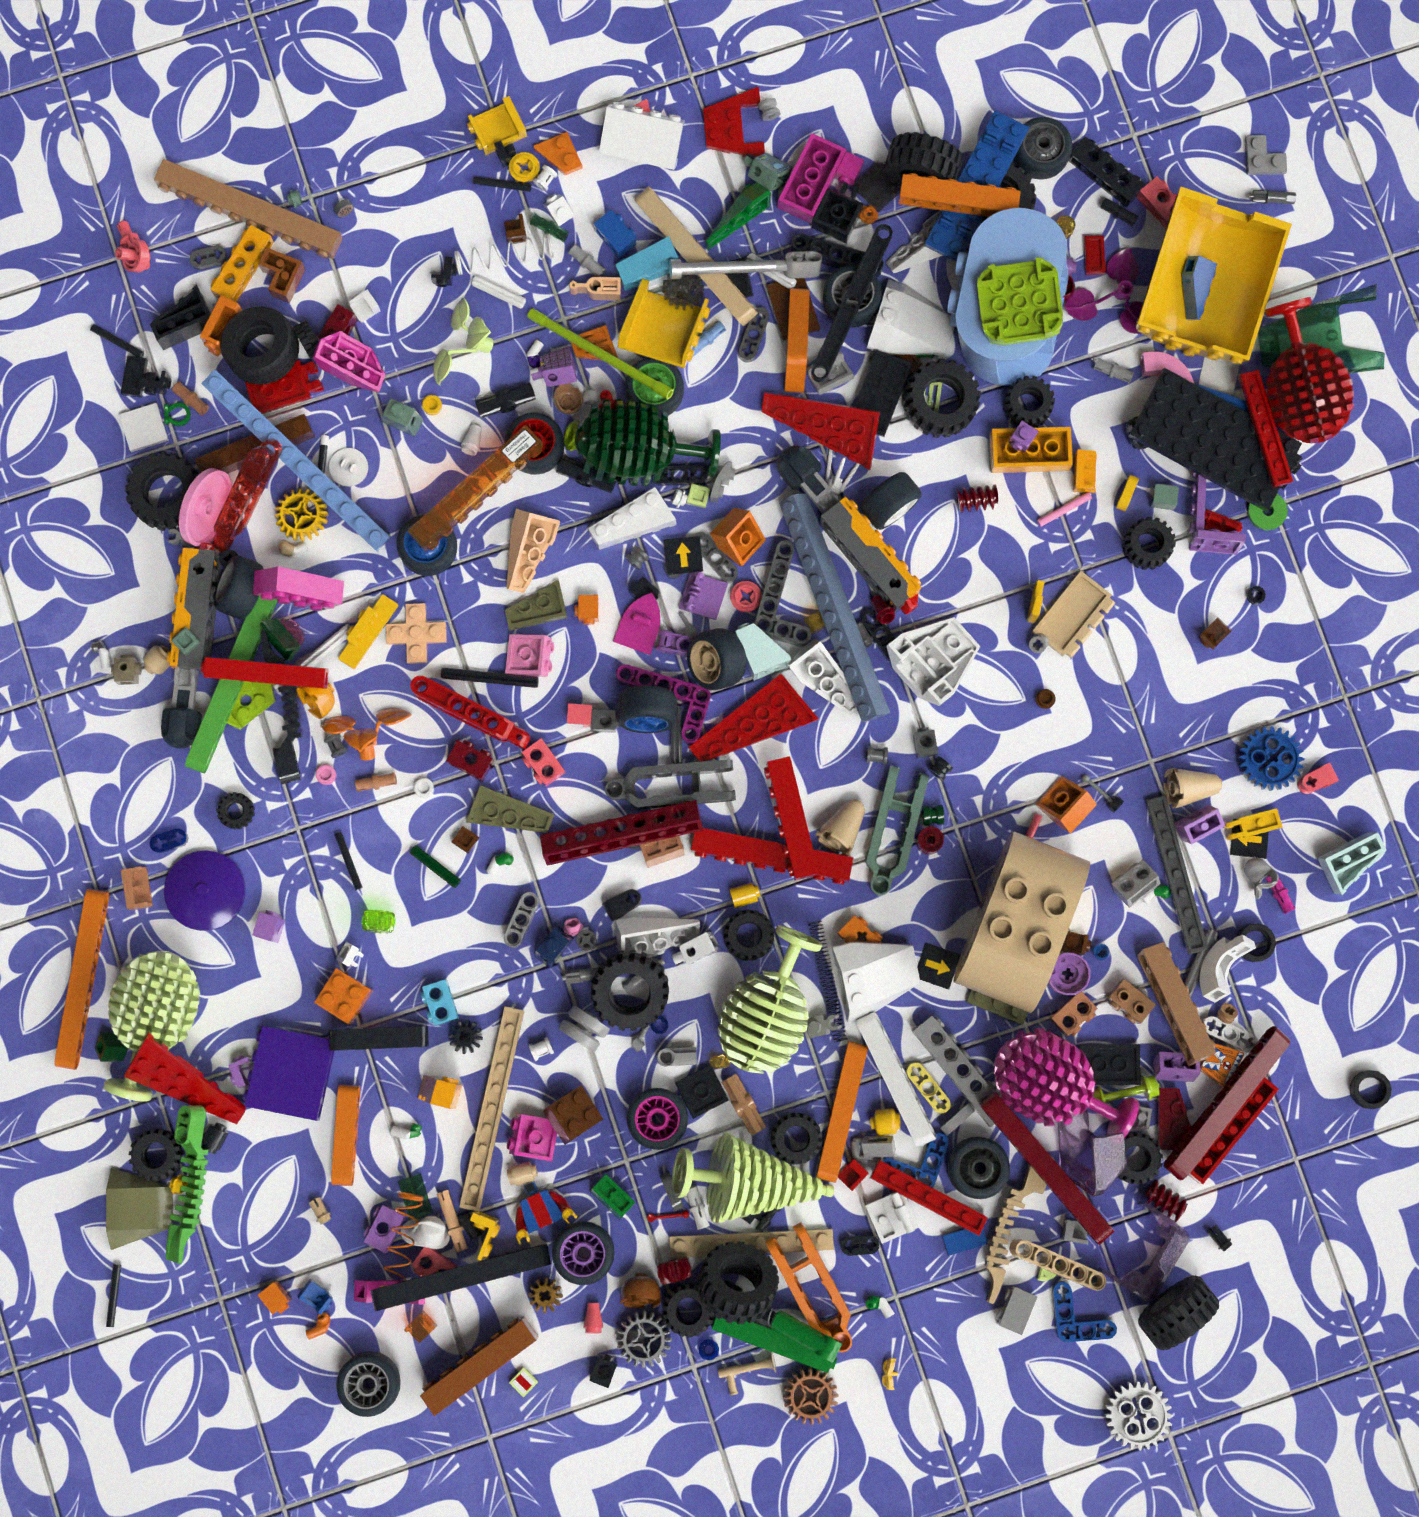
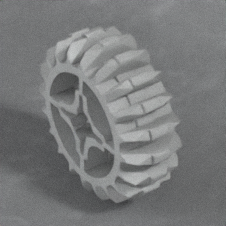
M643 1311L642 1317H639V1313L635 1312L634 1316L636 1319L633 1320L628 1315L627 1319L630 1323L621 1322L625 1330L618 1329L617 1332L623 1334V1337H616V1341H622L623 1344H619L617 1349H625L621 1353V1357L628 1354L627 1363L633 1358L635 1359V1367H637L638 1361H642V1368H645L646 1361H649L650 1367H653V1359L660 1363L659 1355L662 1357L667 1356L663 1349L670 1350L671 1346L665 1344V1342L672 1341L671 1337H665V1335L671 1333V1330H663L667 1326L666 1321L660 1325L659 1322L662 1317L658 1316L654 1320V1312L650 1313V1318L646 1317V1311ZM642 1322L654 1325L659 1331L647 1332ZM636 1324L638 1330L637 1337L627 1341L628 1331ZM641 1330L645 1337H650V1340H647V1349L642 1341H638V1338L641 1339ZM661 1337L660 1347L652 1354L650 1343ZM640 1346L646 1356L635 1354L629 1347Z

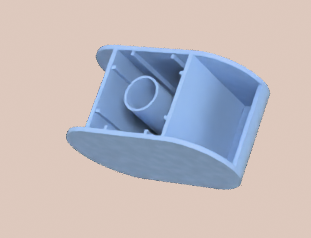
M1012 208L993 214L976 229L971 239L969 253L959 252L955 274L959 276V290L951 289L948 301V313H951L950 326L957 327L961 351L968 367L978 377L993 384L1010 386L1020 377L1022 380L1024 376H1029V379H1032L1033 376L1038 377L1047 369L1053 357L1057 335L1044 340L1010 345L989 343L982 329L977 288L978 278L989 265L1001 266L1035 261V257L1043 258V260L1050 262L1054 267L1056 266L1063 308V296L1066 293L1068 283L1066 238L1059 225L1049 216L1039 211L1027 208Z

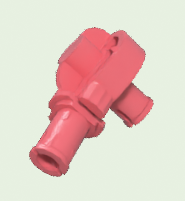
M127 221L119 222L117 229L121 235L120 247L115 251L116 258L118 260L122 259L124 268L129 272L140 273L149 269L150 253L148 245L139 238L137 233H132Z

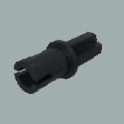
M1105 198L1100 206L1101 209L1114 215L1115 219L1119 218L1131 226L1135 224L1139 217L1125 209L1124 205L1120 206L1108 198Z

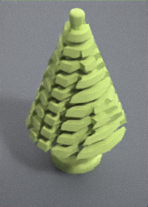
M724 1132L716 1141L710 1159L709 1170L694 1168L692 1152L688 1148H680L677 1152L672 1171V1190L676 1198H683L687 1195L692 1180L709 1183L706 1194L707 1205H709L708 1213L711 1216L712 1222L715 1223L724 1222L727 1219L733 1220L738 1217H747L749 1214H760L761 1211L767 1212L774 1208L781 1209L786 1205L789 1207L794 1206L797 1201L804 1203L809 1201L810 1198H812L811 1201L819 1200L822 1195L832 1197L834 1194L833 1185H823L821 1179L817 1177L812 1179L811 1174L801 1172L800 1169L790 1166V1164L783 1160L780 1163L777 1157L770 1156L764 1150H759L754 1145L748 1144L740 1138H735L734 1135L728 1132Z

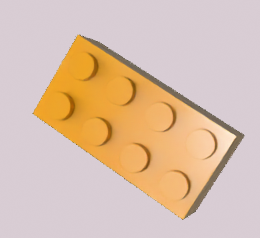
M1071 427L1035 428L1038 430V433L1026 452L1015 450L1011 443L1008 442L1017 428L991 430L989 435L991 473L1070 471L1073 466Z

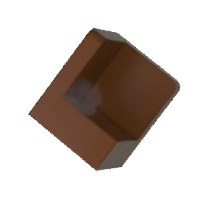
M518 214L519 219L504 223L508 243L510 240L514 244L526 242L527 236L522 214Z

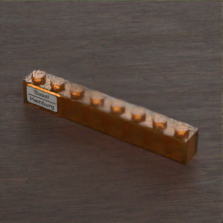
M524 425L407 530L409 535L425 552L436 548L439 544L438 541L443 536H449L454 530L453 527L458 523L462 524L469 517L468 514L473 509L475 511L483 505V500L488 496L492 497L502 483L506 484L512 479L513 473L517 470L521 471L531 457L535 458L541 453L542 441L527 425Z

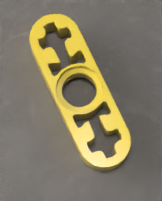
M911 1063L906 1069V1074L910 1081L935 1112H947L951 1105L949 1098L923 1065ZM919 1067L921 1069L919 1071L921 1077L923 1078L926 1075L928 1078L922 1080L918 1085L916 1081L920 1079L916 1075L911 1076V1068ZM931 1082L933 1084L934 1091L931 1094H926L923 1091L924 1083ZM939 1091L940 1095H937L939 1100L946 1101L944 1104L945 1109H937V1101L934 1098L930 1101L929 1097L934 1096Z

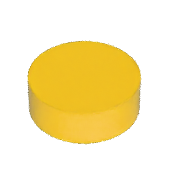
M428 395L423 399L422 407L426 414L434 416L441 412L442 403L439 397Z

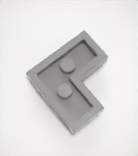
M1266 135L1246 136L1247 175H1284L1287 173L1286 153L1267 154Z

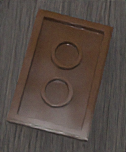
M794 278L797 281L794 288L808 289L805 278ZM778 282L766 285L782 340H788L790 290ZM810 296L808 334L820 331L819 322Z

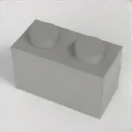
M1012 1285L1011 1289L1008 1288L1003 1298L1006 1302L1003 1308H999L996 1319L999 1326L1022 1335L1037 1296Z

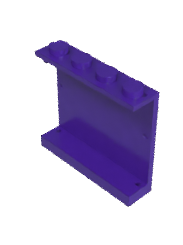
M262 1026V1030L259 1029L256 1041L259 1042L258 1048L254 1050L252 1055V1062H254L253 1070L249 1071L247 1081L250 1082L249 1089L245 1090L243 1096L245 1107L320 1121L335 1052L329 1051V1039Z

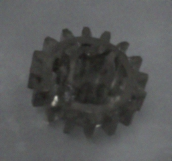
M667 274V280H663L664 287H662V293H665L664 300L669 299V306L675 304V309L682 306L684 311L686 306L693 309V303H700L699 298H703L704 293L702 291H704V285H701L703 281L701 278L697 279L698 274L682 275L681 279H670V274ZM696 289L695 294L692 296L691 293Z

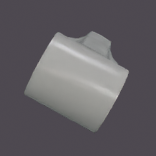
M696 1047L661 1049L657 1053V1062L664 1067L697 1065ZM663 1052L671 1054V1061L667 1064L663 1063L660 1059V1055Z

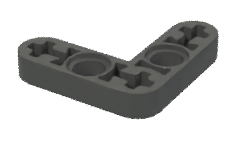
M700 535V541H708L707 548L701 547L702 558L724 582H734L738 577L736 566L718 549L715 542L708 535ZM719 554L722 557V561L719 564H714L711 561L712 555ZM725 562L728 563L725 565L726 569L734 571L732 578L730 576L725 577L726 571L723 568L720 571L718 570ZM683 574L667 575V577L677 579Z

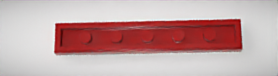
M1259 370L1240 374L1238 378L1272 487L1290 484L1293 482V478Z
M881 1160L877 1161L869 1177L978 1236L988 1219L987 1216Z

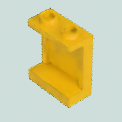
M510 96L502 99L503 104L475 117H472L471 114L468 115L469 122L466 123L471 134H475L477 138L475 143L479 151L483 150L485 156L495 152L494 143L501 141L505 147L527 137L526 128Z

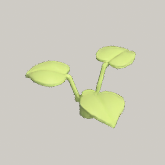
M461 298L455 306L451 316V326L457 331L461 327L468 331L466 339L467 349L448 350V352L442 349L437 354L433 373L438 385L446 378L451 369V354L477 353V351L489 353L493 347V339L487 337L491 331L487 328L482 318L475 317L470 323L469 328L465 325L469 318V305L465 298Z

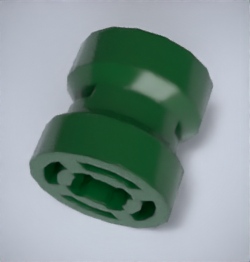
M936 805L934 808L922 806L924 826H930L932 823L944 825L943 805Z

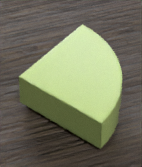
M1055 1264L1056 1270H1058L1061 1265ZM1040 1268L1037 1280L1047 1281L1057 1275Z

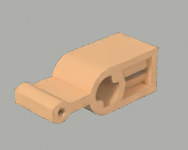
M592 277L587 283L572 281L570 282V293L573 295L587 293L589 298L593 300L621 301V277ZM594 286H598L597 291H593Z

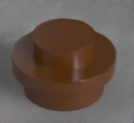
M1043 689L1037 693L1036 703L1040 708L1049 709L1055 704L1056 697L1051 690Z

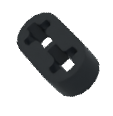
M873 1235L845 1237L841 1241L840 1248L848 1256L868 1255L876 1253L880 1244L879 1240ZM868 1239H871L872 1242L876 1243V1246L869 1250L868 1247H861V1243H868ZM849 1240H851L852 1244L859 1245V1247L852 1248V1252H848V1249L844 1248V1245Z

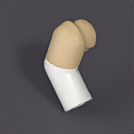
M281 541L278 545L280 553L291 558H295L309 550L305 542L293 546L287 541Z

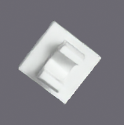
M345 942L336 959L347 966L351 964L357 967L358 964L353 961L356 955L363 957L364 955L358 951L357 947Z

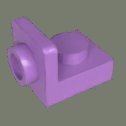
M1021 421L1008 442L1011 443L1015 450L1026 452L1037 435L1038 430Z

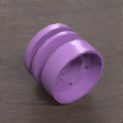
M1060 953L1048 985L1055 992L1063 995H1076L1082 992L1088 986L1091 978L1087 961L1074 953ZM1069 968L1072 976H1068L1066 980L1065 976L1062 975V971H1066Z

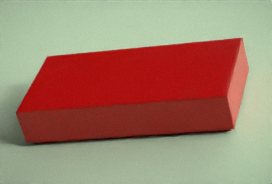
M1104 235L1084 236L1085 275H1105Z

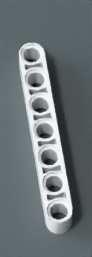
M874 1011L856 1020L858 1028L916 1146L919 1148L937 1139L935 1131L876 1012Z

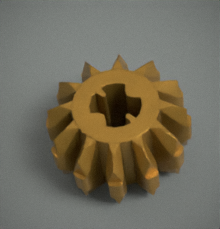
M548 1277L544 1278V1284H542L540 1279H537L538 1287L535 1285L530 1286L535 1293H528V1297H535V1299L529 1302L530 1305L537 1302L538 1305L535 1310L538 1311L543 1306V1313H547V1306H549L552 1312L555 1311L552 1303L560 1306L561 1302L556 1298H562L563 1294L556 1292L562 1287L557 1286L554 1288L553 1286L556 1283L554 1279L549 1285ZM548 1290L551 1298L543 1300L541 1298L543 1295H540V1292Z

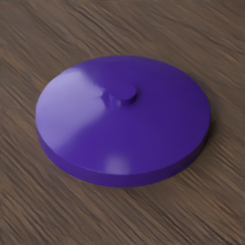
M208 850L192 852L178 860L170 869L164 885V899L171 915L180 924L197 931L216 930L230 923L240 912L246 894L245 880L239 867L225 855Z

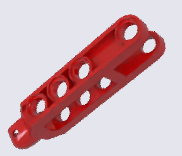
M420 675L412 679L410 684L411 690L420 701L500 742H510L522 749L527 747L530 741L529 733L516 726L507 718L425 676ZM426 686L424 691H419L420 687ZM462 704L460 709L454 710L455 705ZM474 713H480L476 719L471 717ZM498 722L496 727L489 728L490 723Z

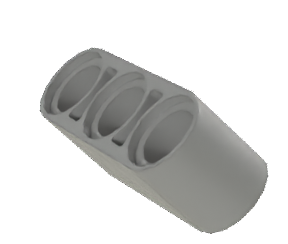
M526 892L521 896L504 934V942L510 948L521 946L539 907V898L532 892ZM530 896L534 897L535 904L532 907L525 906V899ZM525 915L527 917L526 924L518 925L516 922L517 917ZM512 933H516L519 936V940L515 944L508 942V937Z

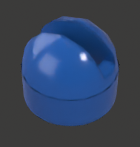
M1098 944L1094 947L1093 954L1097 960L1104 961L1109 957L1110 951L1105 944ZM1105 949L1106 951L1104 952L1102 957H1098L1101 951Z

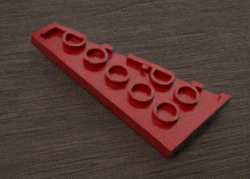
M148 1032L128 1066L124 1077L191 1106L201 1105L206 1112L237 1125L245 1113V1105L231 1094L223 1093L217 1088L218 1085L214 1081L209 1082L206 1080L202 1072L181 1056L173 1055L168 1051L169 1047L163 1043L161 1045L153 1040L154 1036Z

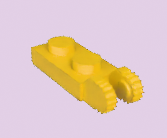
M1277 808L1238 818L1236 821L1225 823L1224 829H1229L1237 825L1240 826L1241 832L1226 836L1228 841L1283 828Z

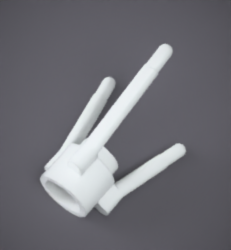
M829 449L825 482L839 496L840 492L844 493L845 487L860 464H855L842 483L843 480L840 478L846 460L843 457L836 476H832L830 479L833 450Z

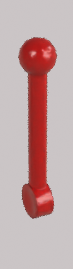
M684 1210L682 1213L656 1216L649 1214L647 1220L653 1222L657 1219L688 1218L690 1214L687 1210Z

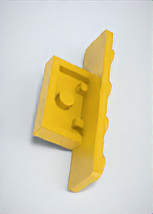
M381 595L373 608L368 606L366 610L363 609L358 616L359 621L357 624L349 628L346 634L348 636L346 639L349 643L338 659L350 668L356 669L399 605L387 596Z

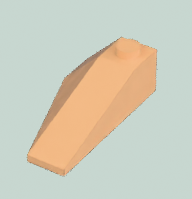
M516 509L510 533L507 589L525 593L536 574L535 569L540 561L544 560V553L548 546H552L555 541L560 524L559 520Z

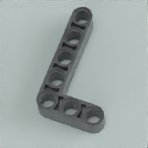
M784 540L778 543L755 625L758 626L762 621L767 622L769 628L762 631L771 639L804 647L810 641V630L805 626L775 618L794 553L793 544ZM783 547H787L790 550V553L788 555H783L780 553L779 550ZM776 566H782L785 569V572H783L782 574H778L775 572L774 568ZM776 584L780 590L778 592H771L769 586ZM766 603H771L774 605V609L766 611L763 606ZM779 627H785L788 630V633L786 635H780L777 632V629ZM803 632L807 635V639L800 641L797 639L796 634Z

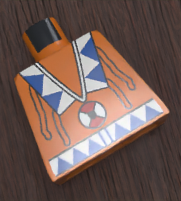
M1215 1044L1216 1053L1209 1059L1200 1062V1071L1223 1087L1240 1065L1245 1053Z

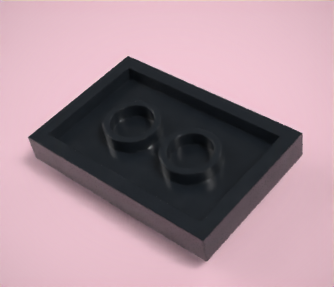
M1078 1044V1049H1082L1092 1067L1095 1085H1141L1140 1044Z

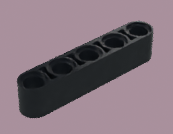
M796 234L791 242V252L814 251L815 248H821L823 250L820 253L822 255L821 264L838 269L848 265L859 266V264H853L851 260L855 258L861 262L865 254L864 251L805 234ZM803 243L805 246L803 248H797L795 244ZM839 253L842 257L835 259L832 255ZM883 259L875 274L876 277H879L882 273Z
M428 1026L328 1030L329 1051L429 1047Z

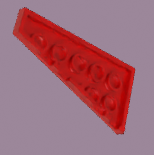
M764 392L762 413L794 428L797 432L809 436L810 439L871 470L880 411Z
M780 674L688 747V749L699 762L710 761L818 721L819 718L786 678Z

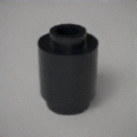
M218 1122L215 1125L210 1124L202 1139L203 1144L201 1148L208 1149V1152L212 1154L220 1151L229 1134L226 1131L227 1127Z

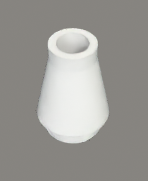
M471 425L469 432L464 438L461 450L465 454L475 456L480 451L482 432L480 426Z

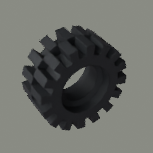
M307 320L294 326L293 329L311 359L319 341Z
M233 792L232 794H226L227 796L222 797L221 802L217 804L218 809L216 808V812L218 813V819H220L223 825L231 829L247 827L248 823L253 821L252 817L255 816L253 802L241 793ZM238 803L243 807V813L239 818H231L228 809L232 804Z

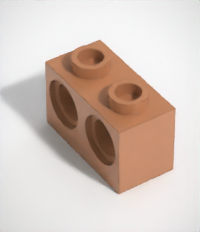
M1083 992L1073 995L1049 1020L1065 1037L1070 1034L1074 1036L1082 1029L1080 1025L1084 1021L1088 1023L1096 1016L1094 1012L1098 1008ZM1080 1002L1084 1003L1087 1007L1084 1014L1079 1013L1077 1010ZM1065 1016L1070 1017L1072 1020V1025L1069 1028L1065 1027L1062 1023Z

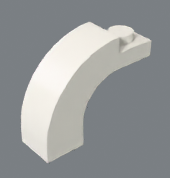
M1244 935L1237 936L1232 941L1222 938L1209 950L1200 971V987L1203 997L1215 1003L1231 994L1227 980L1228 971L1235 960L1256 948L1253 940Z

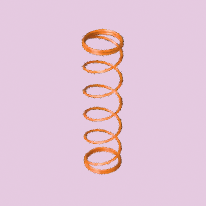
M399 1192L397 1195L398 1197L419 1201L421 1203L417 1206L395 1208V1211L415 1220L417 1222L415 1225L391 1227L392 1231L399 1233L413 1241V1243L409 1245L387 1247L389 1251L401 1255L407 1260H409V1263L403 1265L384 1266L383 1269L402 1277L406 1281V1278L404 1276L387 1268L407 1266L411 1263V1261L407 1256L397 1251H394L390 1248H403L414 1245L415 1241L411 1237L395 1229L415 1227L419 1224V1222L414 1217L404 1212H401L397 1209H411L420 1207L423 1204L421 1201H423L424 1197L416 1194Z

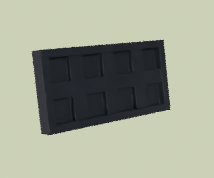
M876 350L854 407L880 411L877 435L885 437L913 363Z

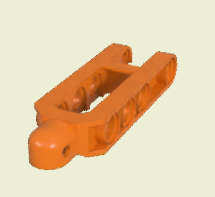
M800 1222L792 1228L795 1230L807 1257L790 1265L775 1237L765 1241L809 1326L841 1342L842 1345L838 1352H846L852 1346V1338L847 1329L851 1314L803 1223ZM810 1264L816 1269L832 1303H834L838 1310L837 1317L827 1323L819 1320L795 1275V1272Z

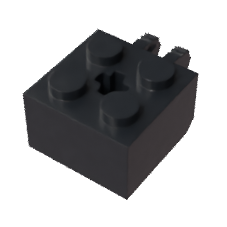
M844 182L839 192L830 188L827 189L812 220L811 228L847 244L863 210L864 203L855 200L859 189L856 187L853 189L850 197L844 195L848 189V184Z

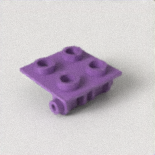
M699 571L690 573L679 609L717 620L728 583L704 576V573Z

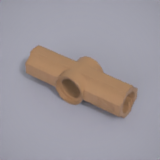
M734 1074L722 1081L721 1083L731 1099L732 1106L739 1118H742L751 1136L766 1128L756 1110L757 1106L749 1092H746L739 1076Z

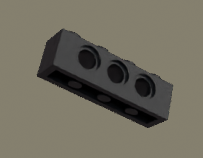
M1084 137L1071 152L1069 162L1126 208L1134 201L1139 191L1145 185L1140 177L1132 175L1125 165L1116 162L1109 152L1101 150L1092 139ZM1089 156H1092V157H1094L1097 161H1094V162H1093V161H1090V160L1088 159V157H1089ZM1107 168L1111 171V173L1107 174L1103 171V169ZM1122 180L1126 183V185L1122 186L1118 183V181Z

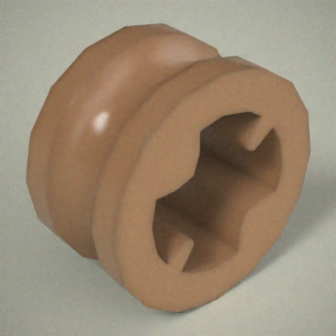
M1229 1003L1223 1004L1217 1012L1218 1018L1226 1024L1232 1023L1238 1015L1237 1009Z

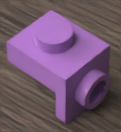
M244 1055L234 1058L232 1060L233 1063L228 1065L231 1074H229L230 1080L237 1088L249 1085L241 1066L252 1061L250 1057L245 1058Z

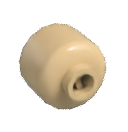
M163 645L153 646L143 656L144 669L150 674H163L170 667L167 662V654L170 650Z

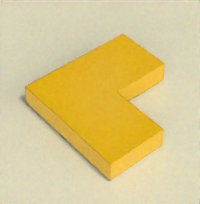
M1038 580L1034 584L1027 622L1034 623L1040 615L1044 581Z

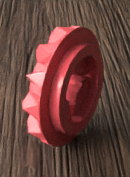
M742 581L733 587L730 599L733 606L740 612L749 613L756 610L760 605L762 593L755 583ZM742 592L745 594L753 592L750 596V602L747 600L741 601L743 598Z

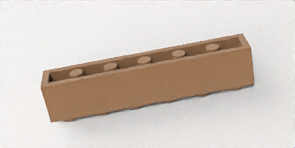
M1162 942L1143 949L1137 955V958L1188 1066L1212 1057L1216 1053L1215 1044L1206 1032V1025L1198 1015L1197 1006L1189 996V989L1180 977V970L1171 958L1170 949Z

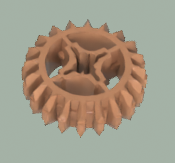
M808 1367V1374H805L802 1368L800 1369V1377H798L797 1373H793L795 1381L787 1379L791 1387L784 1386V1390L789 1392V1394H784L783 1399H789L790 1401L784 1403V1406H792L788 1413L791 1415L796 1412L794 1416L796 1421L802 1416V1424L806 1423L807 1418H810V1425L814 1424L813 1418H817L820 1424L822 1423L820 1416L823 1415L827 1420L829 1416L826 1412H835L830 1406L838 1405L837 1401L832 1400V1398L839 1397L838 1393H832L833 1390L837 1389V1385H829L833 1382V1378L830 1377L825 1380L827 1377L826 1372H823L820 1376V1370L816 1369L815 1374H812V1368ZM815 1379L820 1381L821 1384L809 1387L804 1380ZM799 1385L803 1391V1396L795 1404L794 1391ZM804 1388H806L808 1392L810 1391V1393L816 1392V1395H814L817 1404L810 1398L808 1400L805 1399V1397L808 1396ZM827 1388L828 1398L826 1404L822 1406L818 1398L822 1391ZM806 1405H813L818 1411L809 1413L802 1411L800 1408Z

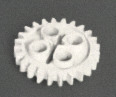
M1139 1381L1135 1382L1134 1387L1130 1382H1127L1126 1389L1120 1385L1121 1392L1118 1393L1114 1390L1115 1399L1109 1397L1108 1399L1112 1404L1105 1405L1110 1410V1413L1104 1414L1105 1417L1110 1418L1106 1422L1107 1426H1112L1109 1433H1117L1114 1439L1118 1441L1122 1438V1446L1129 1442V1448L1132 1450L1135 1445L1139 1451L1142 1450V1445L1149 1450L1151 1442L1158 1446L1156 1439L1159 1438L1164 1441L1161 1434H1169L1165 1427L1172 1426L1167 1421V1418L1173 1417L1172 1414L1167 1413L1172 1408L1170 1405H1165L1168 1398H1160L1163 1392L1159 1390L1155 1393L1156 1386L1154 1385L1148 1389L1147 1382H1144L1142 1387ZM1133 1397L1136 1398L1138 1411L1143 1414L1140 1416V1420L1145 1430L1144 1434L1141 1433L1139 1420L1134 1417L1137 1415V1411L1132 1401ZM1145 1397H1149V1406L1143 1408L1141 1406V1400ZM1124 1403L1130 1404V1410L1127 1413L1121 1412V1406ZM1150 1418H1155L1156 1420L1153 1428L1147 1427V1421ZM1131 1423H1134L1136 1425V1431L1132 1434H1129L1127 1432V1426Z

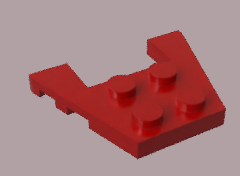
M759 87L703 109L707 149L728 154L735 153L742 155V157H746L748 154L758 157L765 153L764 142L744 143L741 108L758 107L760 103Z

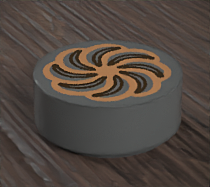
M344 199L335 205L334 212L339 218L350 214L354 206L349 199Z

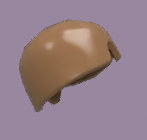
M568 383L559 385L555 389L553 402L557 410L569 415L576 413L582 407L583 397L579 388H575Z

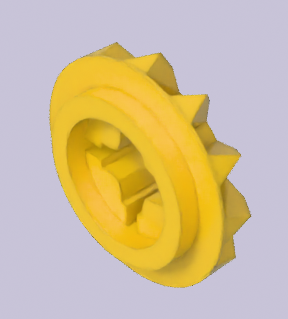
M527 152L518 153L510 160L509 171L516 181L523 183L532 182L535 177H538L540 165L538 159L533 154ZM526 164H528V169L530 171L525 170L521 173L520 166H525Z

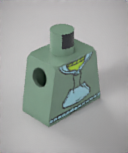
M766 153L758 157L748 154L744 160V164L750 167L748 176L769 191L785 185L793 169L792 165Z

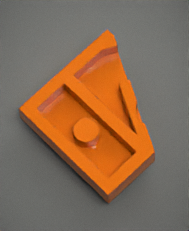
M568 132L533 146L536 153H540L565 176L583 168Z
M606 325L579 334L582 338L618 358ZM571 343L576 358L602 361Z

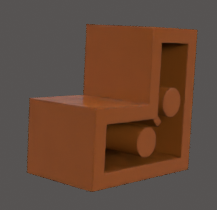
M266 247L258 265L263 273L273 276L268 290L272 297L290 304L306 269L302 261Z

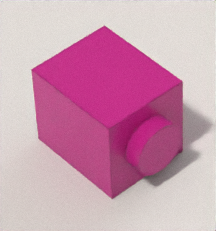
M846 152L836 172V179L841 184L845 182L853 187L863 168L864 159Z

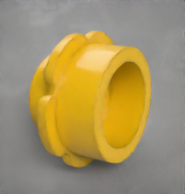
M181 1174L173 1177L170 1181L169 1187L173 1194H183L184 1191H180L181 1185L187 1186V1182L182 1181L183 1175Z

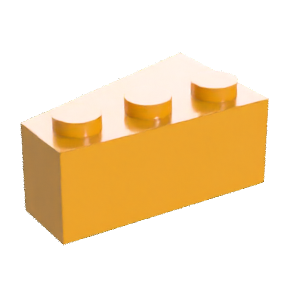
M423 1075L417 1098L433 1105L456 1109L463 1085L458 1084L459 1080L443 1077L439 1079Z

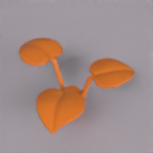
M398 708L384 709L376 714L378 721L376 722L375 730L354 729L352 726L356 724V721L348 716L330 718L320 726L325 732L330 734H339L347 731L343 735L344 740L354 749L358 750L361 760L367 761L375 758L374 745H377L376 740L379 726L382 723L384 725L397 724L409 718L412 714Z

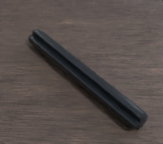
M444 667L441 669L440 674L442 679L537 688L539 685V678L536 676Z

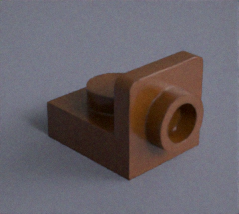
M1068 931L1061 951L1080 956L1085 955L1086 952H1089L1091 940H1088L1089 935Z

